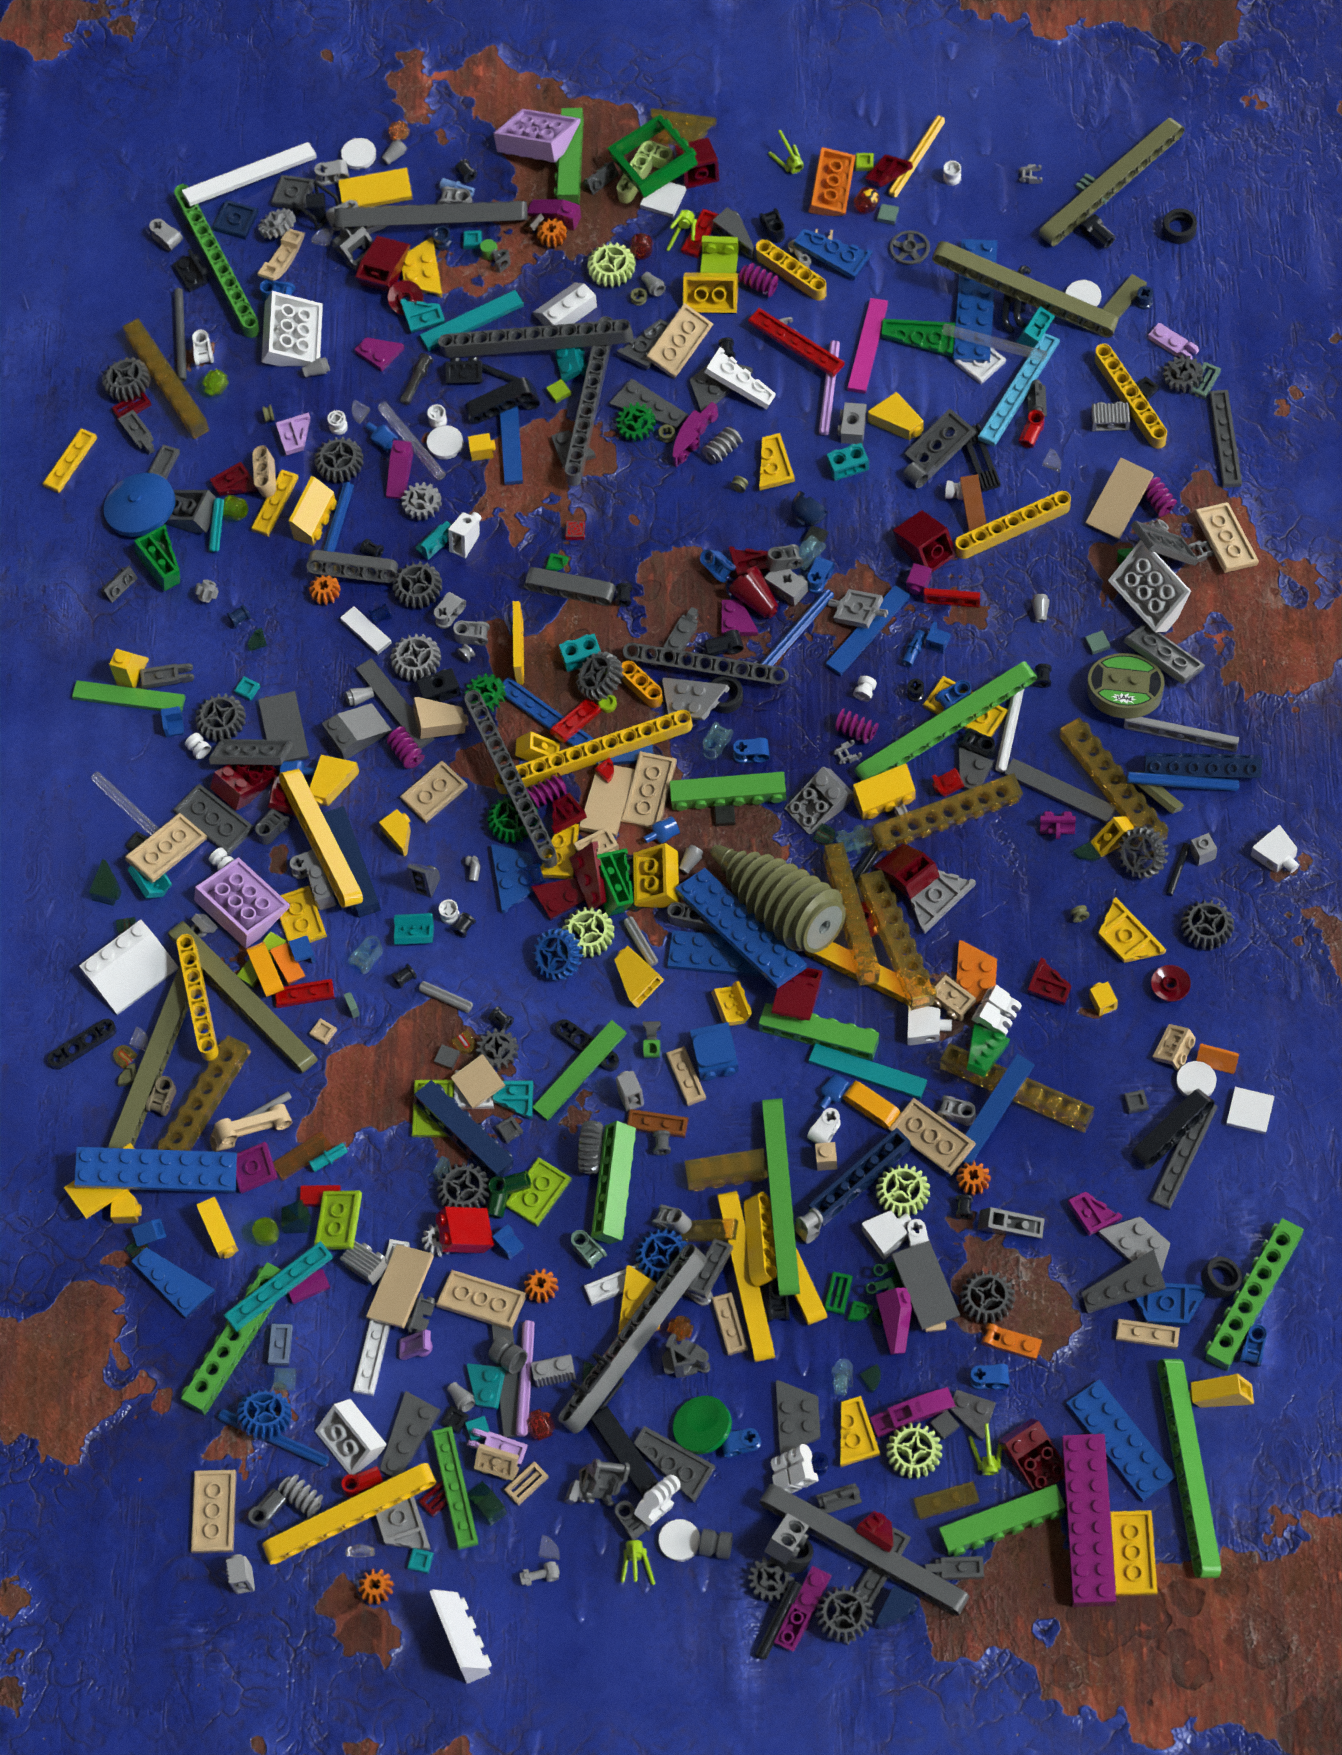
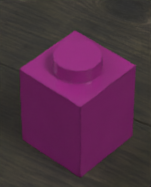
M914 563L906 581V591L914 595L924 596V588L928 587L932 577V568Z

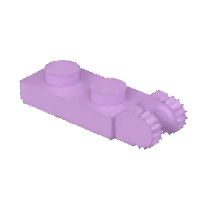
M1158 323L1148 334L1149 340L1176 357L1183 355L1184 359L1190 356L1192 360L1189 352L1193 354L1199 352V348L1194 343L1188 342V340L1161 323Z
M472 1429L471 1433L475 1436L486 1438L484 1445L519 1455L518 1465L521 1466L527 1444L490 1431L488 1433L479 1429ZM468 1440L467 1445L478 1449L480 1443Z

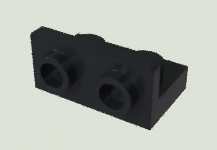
M188 249L189 256L174 262L173 265L186 288L191 292L208 284L206 276L209 274L205 266L201 267V261L197 253L193 254L192 250Z
M477 357L468 358V361H461V358H450V361H446V383H483L482 360H479Z

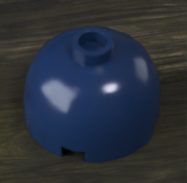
M799 491L791 505L792 513L796 516L794 520L802 526L804 524L811 526L820 523L829 512L812 497L805 498V493Z

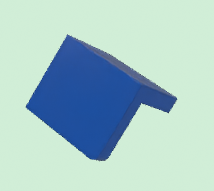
M933 622L926 638V648L944 654L951 634L938 630L937 622Z
M180 707L161 709L163 730L166 738L184 735L183 715Z
M307 935L289 941L296 962L311 958L312 963H316Z
M160 1218L131 1228L137 1246L167 1237Z
M509 1224L492 1236L494 1244L509 1260L524 1249V1245L514 1235V1231Z

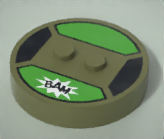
M1129 653L1108 655L1098 660L1089 671L1087 682L1088 697L1092 704L1105 714L1126 719L1138 718L1151 713L1161 703L1164 690L1163 674L1154 663L1142 656Z

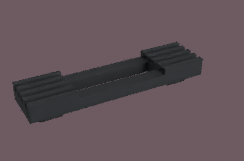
M978 423L976 425L973 424L971 427L975 429L976 434L965 445L976 475L978 474L982 491L998 488L1001 483L986 444L978 440V436L981 433ZM979 443L989 471L983 472L981 470L973 448L974 444Z

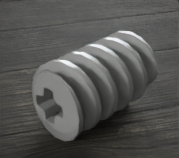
M728 426L718 436H715L707 446H704L702 452L712 464H716L715 460L722 462L721 456L726 458L728 456L727 452H733L731 446L736 449L738 447L737 443L742 444L743 440L734 428Z
M298 1474L293 1477H287L280 1484L278 1492L283 1494L284 1498L289 1499L291 1504H295L297 1509H301L303 1514H307L308 1518H311L319 1510L323 1495L321 1494L316 1498L317 1490L309 1492L311 1489L310 1484L303 1487L305 1484L304 1479L297 1482Z

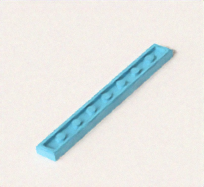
M1044 333L979 434V441L995 447L1029 393L1033 380L1039 377L1059 345L1060 339Z

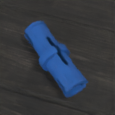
M916 630L911 643H908L906 647L907 652L901 661L904 666L912 667L917 654H920L922 643L926 638L924 631Z

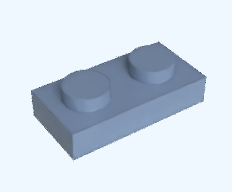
M272 1324L268 1357L269 1365L289 1366L292 1324Z

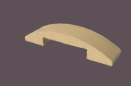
M289 228V231H286L281 238V246L270 262L264 263L258 272V276L273 281L279 279L296 257L305 234Z

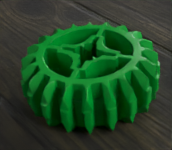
M505 795L502 801L497 799V805L492 804V810L488 811L489 817L487 818L489 830L492 831L493 836H497L499 841L504 839L506 843L512 840L514 844L518 839L520 842H523V837L529 839L523 825L520 827L522 822L511 799ZM524 808L522 811H528L530 808ZM510 814L515 818L516 823H514V820H511ZM532 823L529 827H535L537 824Z

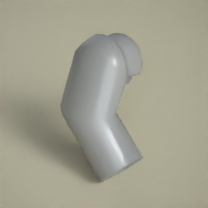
M474 855L473 857L467 856L465 864L471 866L468 880L478 882L480 872L478 857Z

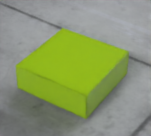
M856 153V171H871L874 164V153Z
M562 379L546 387L547 392L555 403L571 395L570 389Z

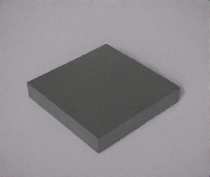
M281 175L271 201L272 206L293 209L292 202L294 201L306 209V194L312 193L315 180Z

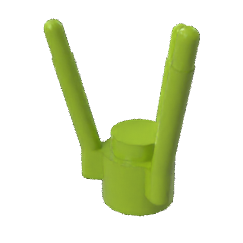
M778 130L790 156L785 164L772 152H768V154L787 173L791 171V173L796 174L803 169L804 163L800 158L796 145H792L793 153L782 131Z
M681 210L679 216L670 226V229H673L679 223L666 249L667 251H670L681 228L687 229L691 226V240H695L697 220L694 219L695 216L691 211Z
M985 1423L987 1456L983 1457V1461H981L972 1436H969V1441L978 1464V1471H982V1475L989 1476L998 1474V1469H1001L1002 1447L998 1442L995 1460V1456L991 1454L989 1425Z
M628 1541L626 1543V1550L623 1551L624 1560L621 1582H625L628 1558L632 1561L633 1580L637 1582V1561L641 1560L642 1556L650 1582L654 1585L655 1580L647 1557V1549L643 1548L642 1541Z

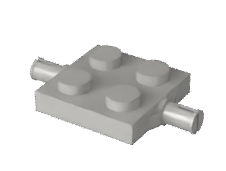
M848 589L846 595L840 601L830 599L828 602L829 607L837 608V612L833 617L837 623L869 628L875 616L885 618L888 616V610L879 609L883 602L882 595Z

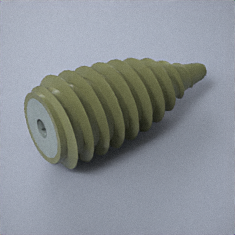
M714 845L711 848L710 854L712 858L719 864L722 872L726 874V880L731 885L732 892L739 899L740 904L746 906L749 914L754 913L756 920L760 923L763 922L766 930L769 932L773 931L779 941L782 940L789 949L817 953L828 947L838 936L846 916L843 898L838 890L831 889L829 884L821 882L817 876H810L804 869H798L795 864H787L781 858L774 859L770 854L761 856L759 852H751L747 855L746 851L737 852L722 845Z

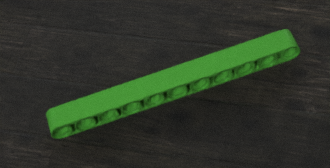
M180 184L174 190L177 205L188 223L244 335L248 338H254L260 331L257 317L199 205L189 206L184 198L182 190L189 187L185 184Z
M1027 662L1016 665L859 764L854 770L855 773L863 781L909 762L1031 685L1037 679L1036 674Z
M782 1098L762 1100L779 1294L780 1296L800 1294L783 1102Z
M1160 1359L1157 1364V1372L1193 1572L1196 1578H1218L1221 1574V1564L1184 1363L1181 1359Z

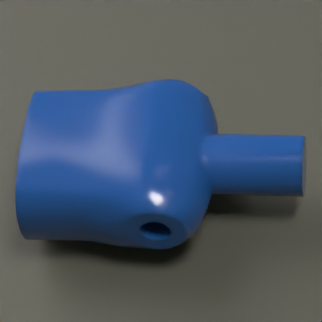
M371 422L367 423L366 428L372 432L370 436L371 441L385 451H389L392 448L393 440H398V436L392 433L386 425H381L377 428Z
M301 760L284 761L280 767V773L300 769L303 775H314L316 768H305L304 762Z
M669 816L653 823V832L644 836L643 839L646 844L654 839H657L659 843H664L673 836L680 834V830L675 819Z
M833 1074L831 1079L821 1089L824 1099L819 1104V1107L822 1110H826L831 1101L840 1102L845 1092L851 1086L850 1083L842 1077Z

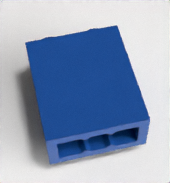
M729 1022L690 1030L700 1080H713L718 1076H732L739 1072Z

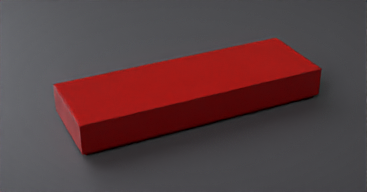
M706 209L701 211L695 225V240H691L690 232L681 249V253L698 259L702 251V236H710L713 231V220L719 214Z
M924 588V603L979 608L981 592Z
M586 698L550 729V734L562 743H565L601 713V708L589 698Z
M332 979L284 986L283 991L275 993L277 1008L335 999Z

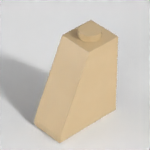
M414 697L413 710L420 739L465 733L468 717L467 714L463 713L462 707Z

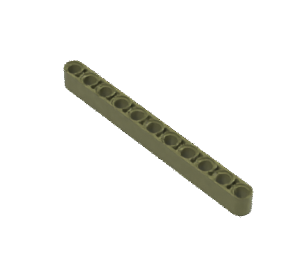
M1172 118L1166 119L1040 229L1039 237L1051 246H1056L1104 204L1102 198L1108 201L1180 139L1185 131V127Z
M945 241L938 242L932 256L933 262L939 266L1036 308L1041 306L1051 314L1103 337H1112L1119 321L1116 315Z
M184 921L178 923L167 933L176 945L178 937L183 934H189L193 937L198 949L202 972L301 1073L306 1072L318 1061L311 1050ZM186 944L183 948H187L191 944Z
M181 964L175 975L108 1148H123L129 1143L134 1147L148 1113L146 1102L153 1091L156 1081L162 1077L189 1008ZM193 978L190 982H194L198 978Z

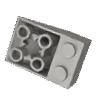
M822 767L785 809L808 834H812L842 811L854 798V794L831 769Z

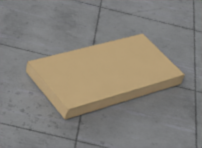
M684 303L645 358L675 379L713 326V323Z
M1120 458L1086 524L1114 538L1120 539L1154 473Z
M1228 502L1195 510L1194 515L1224 573L1256 566L1259 563Z
M640 751L622 815V823L652 829L653 823L662 820L670 790V781L673 779L677 759Z
M614 765V776L609 783L595 773L584 809L587 818L580 822V830L595 833L609 827L613 836L617 837L635 769Z
M179 813L126 855L125 860L151 883H154L207 840V835Z
M915 1098L910 1101L889 1128L891 1132L898 1128L911 1141L913 1148L950 1175L955 1172L976 1145L974 1141Z
M397 1244L366 1317L370 1320L404 1329L434 1255Z
M451 1270L436 1305L451 1312L512 1330L527 1295L519 1290Z
M236 1470L195 1471L192 1553L234 1551Z

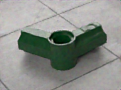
M527 1171L506 1177L496 1176L490 1180V1195L487 1204L489 1217L495 1219L503 1218L508 1197L513 1193L531 1188V1179ZM503 1184L502 1189L498 1191L499 1186Z

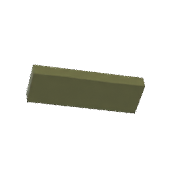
M1132 274L1104 306L1103 310L1116 315L1119 319L1138 297V289L1142 286H1147V282Z
M1136 784L1171 814L1181 811L1184 807L1179 800L1160 785Z

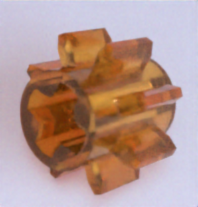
M400 119L397 122L393 121L388 128V133L391 134L389 137L394 141L397 139L406 140L410 129L407 128L408 124Z
M677 1316L676 1319H671L667 1331L671 1332V1335L673 1333L676 1334L677 1341H682L686 1337L690 1338L694 1325H690L691 1321L689 1318Z

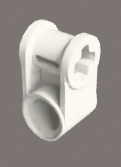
M204 330L195 331L192 339L196 366H199L200 363H214L207 332Z
M834 1108L824 1110L817 1122L811 1127L807 1138L816 1144L830 1142L841 1125L839 1112Z
M919 1219L911 1220L907 1231L909 1248L930 1241L924 1222ZM913 1228H917L919 1233H916Z

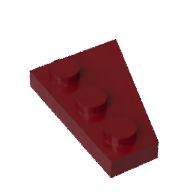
M598 841L591 842L569 858L589 910L591 907L595 910L607 902L604 880L600 877L599 872L601 860L597 858L596 848H599Z
M577 878L531 886L532 891L550 921L586 901Z

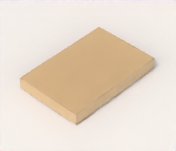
M441 761L403 793L400 798L427 823L468 788V784Z

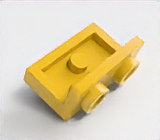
M735 981L731 987L716 988L711 992L723 1023L729 1022V1026L745 1024L752 1015L751 1007L745 997V991L739 981Z

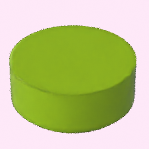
M608 695L607 700L602 698L601 701H598V706L602 712L611 713L616 709L617 701L614 695Z

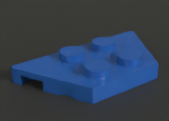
M493 844L491 848L502 913H506L510 907L516 903L520 904L526 897L534 894L531 886H536L537 883L533 860L530 853Z
M1165 1283V1290L1135 1299L1146 1323L1188 1326L1207 1290L1203 1285Z

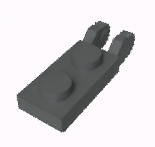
M176 663L141 669L142 688L147 689L178 684L180 682H192L194 680L192 673L179 674V672H191L193 665L190 663L177 665Z

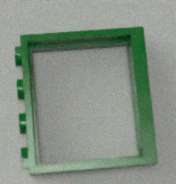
M661 114L608 147L613 161L644 198L698 164L695 158L697 153L693 147L689 148L684 137L681 138L679 131L676 128L673 129L669 119H664ZM665 130L684 154L642 179L623 156Z

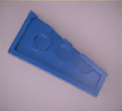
M147 1247L132 1260V1263L185 1319L216 1292L212 1287Z

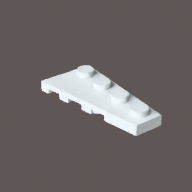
M720 347L704 373L761 407L768 409L776 394L759 379H753L750 375L751 373L746 368L743 370L736 364L737 361L733 357L729 358L724 354L725 351Z

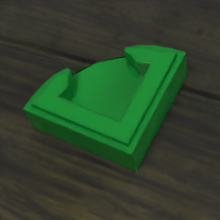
M550 553L545 569L551 571L562 569L569 561L568 556Z
M853 1300L848 1321L858 1322L864 1320L872 1312L873 1305Z

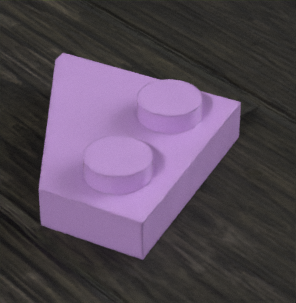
M309 412L276 422L286 455L304 450L311 419Z

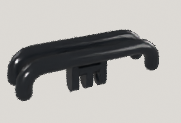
M1026 265L1020 266L1018 271L1013 270L1022 275L1024 273L1027 275L1031 273V269ZM1004 294L1002 307V323L1004 328L1009 333L1014 332V327L1009 322L1010 305L1014 307V320L1019 328L1024 329L1026 323L1022 320L1020 312H1025L1026 303Z

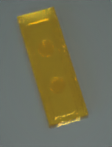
M736 1218L691 1220L692 1226L689 1231L680 1234L682 1241L686 1242L713 1241L714 1238L718 1240H736L738 1220Z
M974 1482L914 1498V1504L920 1520L980 1503Z

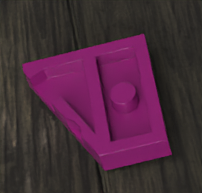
M1087 1192L1069 1199L1067 1203L1088 1236L1120 1221L1123 1217L1120 1213L1116 1214L1106 1208V1204L1097 1201Z

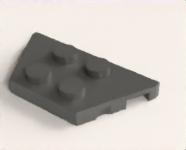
M737 364L743 370L746 368L751 374L753 373L751 367ZM708 365L690 379V385L694 391L700 412L711 402L717 404L733 390L705 374L704 372Z
M776 1380L781 1455L801 1444L807 1445L821 1438L818 1396Z

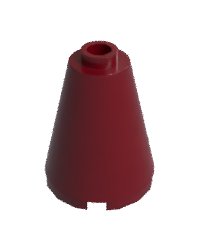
M754 566L746 571L748 574H745L743 577L740 575L729 587V591L762 617L772 618L778 612V604L757 566Z

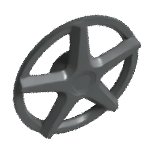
M903 231L897 234L890 243L892 257L897 263L900 262L906 265L920 264L930 251L928 239L917 231ZM908 233V239L904 243L896 241L899 236ZM914 234L921 236L925 242L916 243L914 241ZM893 245L903 249L899 256H896L894 253ZM927 247L925 254L920 258L917 250ZM910 254L915 260L906 261L902 259Z

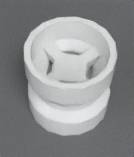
M948 161L944 165L943 180L947 185L954 186L961 181V165L956 161Z
M438 404L430 406L427 411L430 426L434 429L446 426L447 417L444 407Z
M339 410L330 412L327 417L330 431L335 435L344 434L348 429L345 414Z
M947 480L945 499L957 498L958 500H963L960 482L954 483Z
M863 675L859 677L858 687L855 688L853 695L861 701L868 702L872 698V690L876 688L877 682L873 678Z
M199 733L192 734L185 742V746L188 750L193 751L196 759L204 758L211 750V746L203 741V737Z
M222 847L216 849L209 857V862L217 866L218 871L234 861Z
M449 899L440 903L439 912L441 920L447 925L458 922L460 913L457 903Z

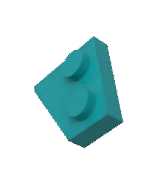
M406 299L400 300L411 333L445 323L440 304H427L421 301L410 302L406 301Z
M503 1081L506 1086L493 1095V1102L532 1119L533 1081Z
M468 1363L467 1369L476 1405L484 1408L498 1409L506 1370L503 1367Z

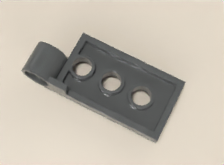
M949 408L905 452V455L913 463L907 466L903 476L916 488L922 487L976 434L975 429ZM947 431H955L954 435L950 437L946 436ZM935 443H942L939 449H933ZM922 456H929L926 462H920Z

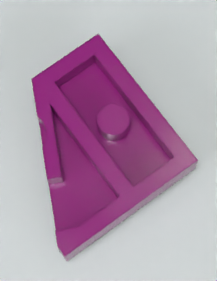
M366 337L354 350L358 356L382 372L405 348L402 343Z
M722 600V636L725 632L734 629L739 630L740 636H758V629L742 601Z

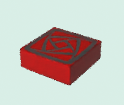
M566 521V540H585V521Z

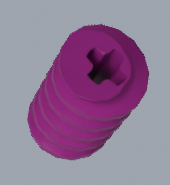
M751 263L749 266L745 265L740 271L739 282H744L745 285H750L752 289L756 288L758 292L771 297L777 288L779 277L776 275L772 279L773 274L771 272L766 276L765 269L760 273V266L754 269V263Z
M1160 477L1151 479L1143 495L1150 502L1155 512L1158 513V516L1163 517L1174 508L1177 500L1172 499L1173 495L1169 493V489L1164 488L1165 484L1163 482L1160 483Z
M845 708L841 710L836 721V731L840 732L842 730V733L845 735L849 733V736L852 738L856 736L858 741L863 739L865 744L873 739L878 729V723L872 727V720L865 723V717H862L859 721L858 714H855L852 718V711L845 715Z
M401 726L389 734L387 744L395 752V755L399 757L403 766L411 769L418 766L424 760L425 755H421L422 750L417 748L418 744L413 743L414 739L409 737L410 733L405 732L406 728Z
M558 772L557 777L551 775L550 780L545 778L544 784L539 781L537 788L531 785L530 791L526 789L533 804L538 809L540 808L539 802L547 805V798L553 802V795L560 798L559 792H562L564 795L567 794L566 785Z

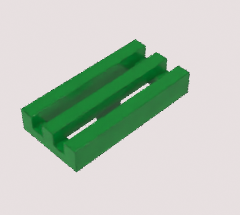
M833 1272L824 1307L826 1312L830 1311L833 1314L839 1313L844 1316L853 1276ZM836 1277L840 1278L834 1305L832 1307L830 1306V1302L835 1286ZM844 1279H847L841 1308H838Z

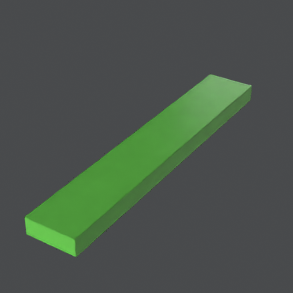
M78 680L72 695L73 700L155 711L179 706L181 712L186 699L184 694Z
M611 1020L537 1101L533 1109L549 1121L626 1036V1031Z
M452 1426L434 1430L432 1435L458 1549L479 1545Z

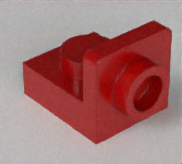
M956 768L940 777L936 774L932 776L934 790L937 793L940 792L944 797L964 787V783Z

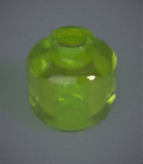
M218 369L209 370L202 381V385L205 387L204 391L210 396L214 394L221 395L229 384L228 376Z
M229 495L224 499L223 516L225 518L240 521L246 517L248 505L243 498Z
M262 1217L254 1222L252 1234L258 1244L270 1246L278 1240L279 1229L273 1219Z

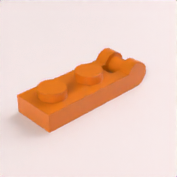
M987 1324L985 1329L987 1331L986 1336L982 1338L981 1344L1030 1360H1037L1042 1344L1041 1339L1000 1328L995 1324ZM994 1335L1000 1336L999 1341L993 1339Z

